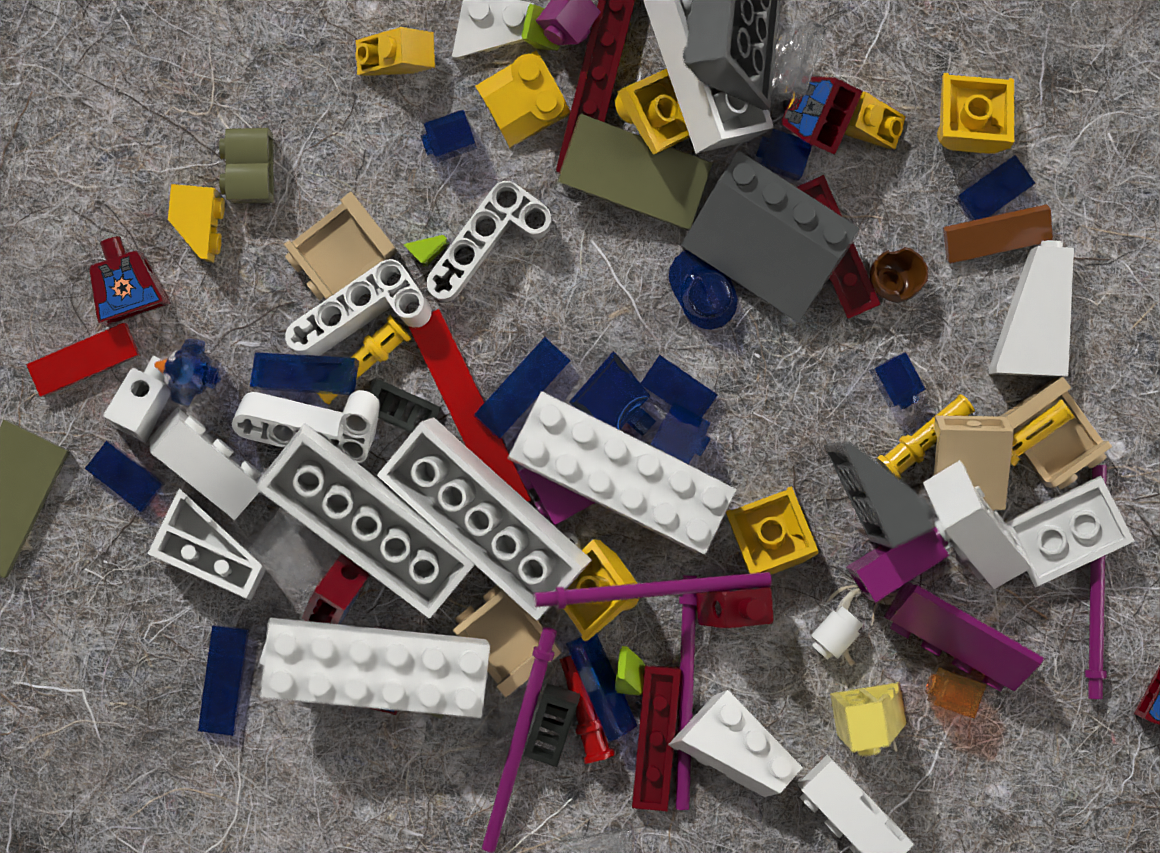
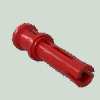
M581 653L559 659L568 690L580 694L575 711L578 721L575 731L576 735H580L586 753V756L583 758L585 764L614 756V749L609 748L604 730L607 726L606 721L598 715Z

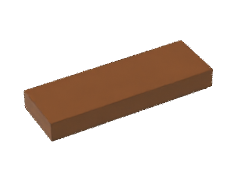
M1045 204L943 227L946 259L951 264L1041 244V241L1053 240L1051 208Z

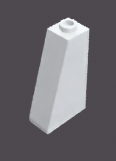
M1047 240L1041 241V246L1029 250L989 366V374L1053 378L1068 376L1074 248L1063 247L1062 241Z

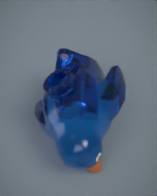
M186 339L181 349L174 351L168 359L155 361L154 367L164 374L166 384L171 389V400L182 406H190L195 395L204 393L207 388L215 389L217 383L221 381L219 368L212 367L211 359L205 354V341L200 339Z

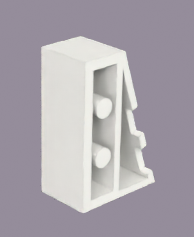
M177 407L149 438L151 453L235 520L260 492L256 487L261 473L249 462H239L232 455L234 451L219 438L216 440L212 438L199 421L190 415H186Z

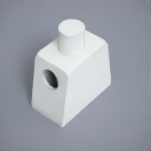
M152 356L144 373L135 368L129 371L103 415L114 428L144 443L149 439L171 393L166 384L163 383L165 380L164 374L154 367L155 361L162 360L155 356ZM149 390L147 395L140 397L144 391Z

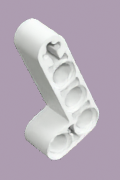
M511 181L497 183L430 272L427 278L428 291L435 299L441 302L455 299L510 224L532 238H540L546 235L551 228L552 221L549 209L517 184ZM504 191L514 192L517 196V201L512 207L504 208L497 203L499 194ZM540 212L545 216L546 221L541 228L532 229L527 226L525 222L530 213ZM490 219L496 224L494 233L490 236L479 235L476 232V227L481 220ZM463 247H469L475 253L473 261L467 265H460L455 260L457 251ZM448 263H451L456 271L463 273L461 278H458L454 273L449 280L452 289L449 292L443 289L438 293L439 286L435 282L438 278L445 280L449 276L451 271L446 266Z
M388 259L380 262L294 321L286 330L285 340L287 345L301 358L313 360L391 307L402 321L410 327L425 325L431 317L432 309L399 261ZM401 274L399 281L395 285L387 286L390 276ZM371 294L370 301L366 305L358 306V300L362 295ZM413 301H418V309L411 314H406L405 309L407 305ZM335 314H341L340 322L337 325L329 326L330 318ZM319 326L324 333L321 334L316 328ZM305 336H307L308 342L306 344L303 340Z
M362 390L350 394L343 413L263 393L250 392L243 396L232 420V428L235 433L243 438L285 448L305 423L359 464L366 460L375 437L380 406L376 396Z

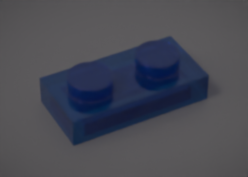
M1014 155L955 198L973 221L991 216L1036 183L1017 156Z
M661 355L658 356L639 384L696 424L700 422L718 396L714 391Z
M106 441L85 467L89 473L139 512L145 511L165 485V483L111 441Z

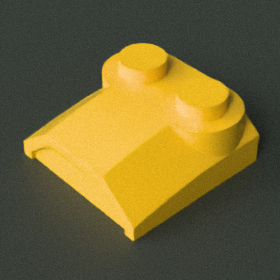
M537 51L519 56L513 64L475 86L509 148L569 116L571 112L554 78Z
M667 68L618 91L615 100L618 115L625 122L635 125L653 155L690 138Z
M943 73L940 125L937 130V138L941 145L952 151L987 154L1011 149L1014 143V79L958 76Z
M792 486L777 494L734 510H726L725 512L749 574L770 572L772 575L804 563L818 554V548Z
M593 539L582 549L592 561L566 590L638 583L616 552L601 540ZM639 598L568 604L564 610L581 633L582 639L588 641L622 611L635 607Z

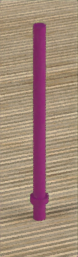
M1096 465L1093 467L1092 480L1101 476L1106 484L1107 465ZM1105 555L1090 562L1089 669H1085V677L1088 678L1089 699H1103V678H1107V670H1103Z
M770 572L570 590H565L562 586L555 587V591L534 593L535 607L556 606L557 609H565L568 604L769 587L772 584Z
M683 575V580L697 578V575ZM696 593L679 596V604H682L678 733L693 718ZM677 750L676 809L689 810L691 755Z
M543 627L539 644L533 648L534 662L482 844V849L492 853L496 850L549 661L553 660L555 654L552 648L557 631L552 628Z

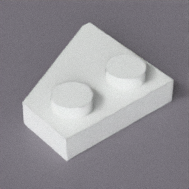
M463 0L452 58L454 60L464 59V56L482 51L486 53L497 50L507 44L514 45L525 42L521 36L529 4L534 3L521 0Z

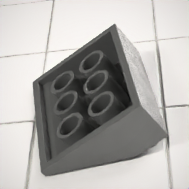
M692 0L691 13L687 17V46L683 50V59L686 67L701 82L759 109L769 110L781 0Z
M738 151L718 180L683 240L681 247L799 323L858 236L860 228L741 151Z
M830 442L824 445L869 541L893 548L934 528L930 521L931 518H934V513L925 497L920 499L915 491L852 442Z

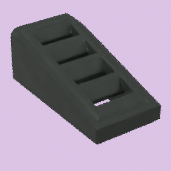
M377 378L372 380L367 391L376 396L377 399L381 390L386 391L387 394L379 409L378 419L410 433L416 428L413 425L421 407L427 409L422 421L433 417L436 419L441 409L438 405ZM396 395L400 397L393 416H391L387 412ZM409 401L414 404L406 422L400 419Z
M546 684L523 755L524 757L554 767L558 766L580 699L579 693L552 684ZM547 713L565 719V721L562 723L544 717V714ZM542 727L560 733V737L539 731V729ZM536 740L556 746L555 751L535 745Z

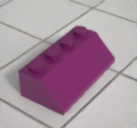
M910 582L901 586L884 616L892 621L891 630L907 639L913 633L923 639L921 647L937 656H940L942 651L954 657L951 664L968 674H971L974 668L985 675L982 682L1000 692L1004 686L1015 692L1044 660V657Z

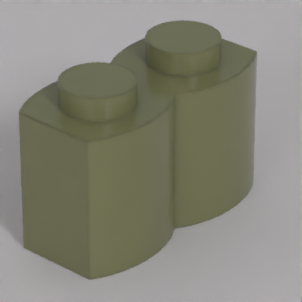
M269 128L226 129L225 138H220L219 141L220 158L226 161L225 173H221L219 177L221 194L226 195V200L230 203H273V132Z

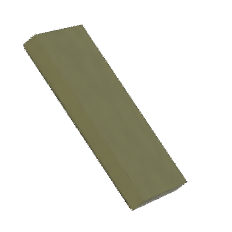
M580 114L556 183L684 230H690L712 163L671 147L653 155L642 136Z
M3 420L0 426V576L3 578L9 576L70 450L9 420Z

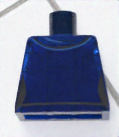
M614 351L569 401L572 407L618 430H621L627 423L642 437L656 422L652 416L641 408L650 397L649 393Z

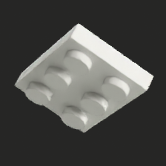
M1101 476L1004 521L1020 543L1032 567L1027 572L1035 587L1135 542Z

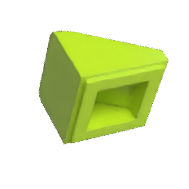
M529 4L522 31V39L536 49L558 51L560 46L549 41L544 35V30L536 22L545 8Z
M444 235L409 242L404 244V246L424 267H427L449 245V241Z
M622 646L619 650L615 691L621 694L642 695L645 665L642 659L627 646Z

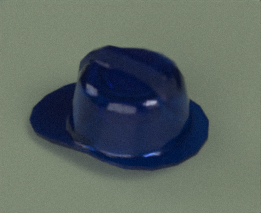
M687 250L674 258L669 268V282L683 312L691 323L702 329L713 330L723 327L732 320L737 311L738 297L730 278Z

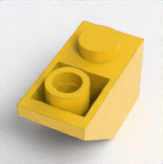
M398 27L356 40L355 58L357 61V75L414 74L435 68L434 32Z
M863 92L844 135L896 150L906 116L869 93Z
M171 184L168 221L200 259L214 263L215 254H220L222 238L221 234L217 233L218 219H223L224 198H220L221 193L215 188Z

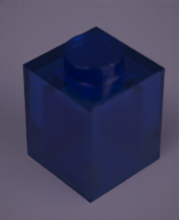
M464 109L423 123L426 134L420 136L427 156L434 154L437 162L477 149Z
M773 129L769 138L762 136L755 156L761 158L760 164L773 173L799 181L805 170L813 145L797 136Z
M906 352L900 353L869 370L888 407L899 405L901 410L918 402L920 398L917 394L926 390Z
M673 402L659 426L651 445L689 465L694 454L701 457L711 439L706 436L711 422Z

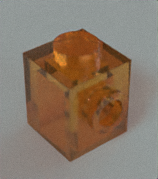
M938 667L937 673L930 675L925 692L929 694L927 700L933 705L975 719L986 684Z

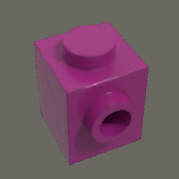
M550 0L536 22L544 30L546 38L558 46L579 44L587 38L590 33L589 28L601 11L591 0Z

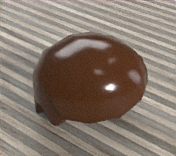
M908 247L898 251L889 252L887 250L877 257L870 268V282L877 295L893 303L912 299L928 281V266L923 257Z

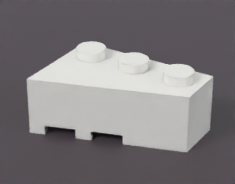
M960 460L923 482L939 518L935 522L939 533L946 541L950 539L954 541L952 545L962 561L970 560L968 562L969 566L978 580L985 578L993 589H996L1032 568L1020 543L998 512H994L983 499L985 495L980 487L976 486L974 488L967 470Z
M180 488L147 553L162 562L249 601L252 600L266 571L264 566Z
M729 690L714 695L668 744V746L676 750H681L691 755L705 766L709 765L726 774V777L763 797L780 794L803 768Z
M828 754L798 783V786L804 792L800 799L814 813L820 809L828 817L824 823L837 837L840 838L844 834L853 843L850 847L853 853H906L914 846V843L901 828Z

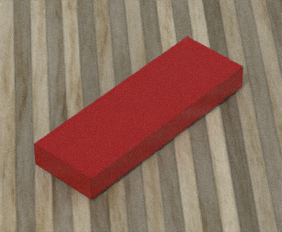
M123 322L30 362L26 366L39 396L45 397L140 356V353L127 323Z

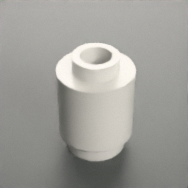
M841 606L837 612L833 610L811 636L816 641L812 646L827 660L832 655L839 659L860 635L858 630L863 624Z

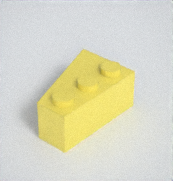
M900 682L830 693L837 736L852 752L858 751L859 756L880 753V747L890 746L906 725Z

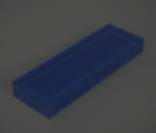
M544 337L473 416L500 439L537 399L541 391L543 392L571 360Z
M255 352L250 387L255 390L350 395L355 392L359 361L356 358Z
M212 625L198 731L235 735L249 629Z
M597 633L588 641H584L581 637L582 635L567 642L566 646L608 741L617 740L637 727V723L624 694L615 691L616 675Z

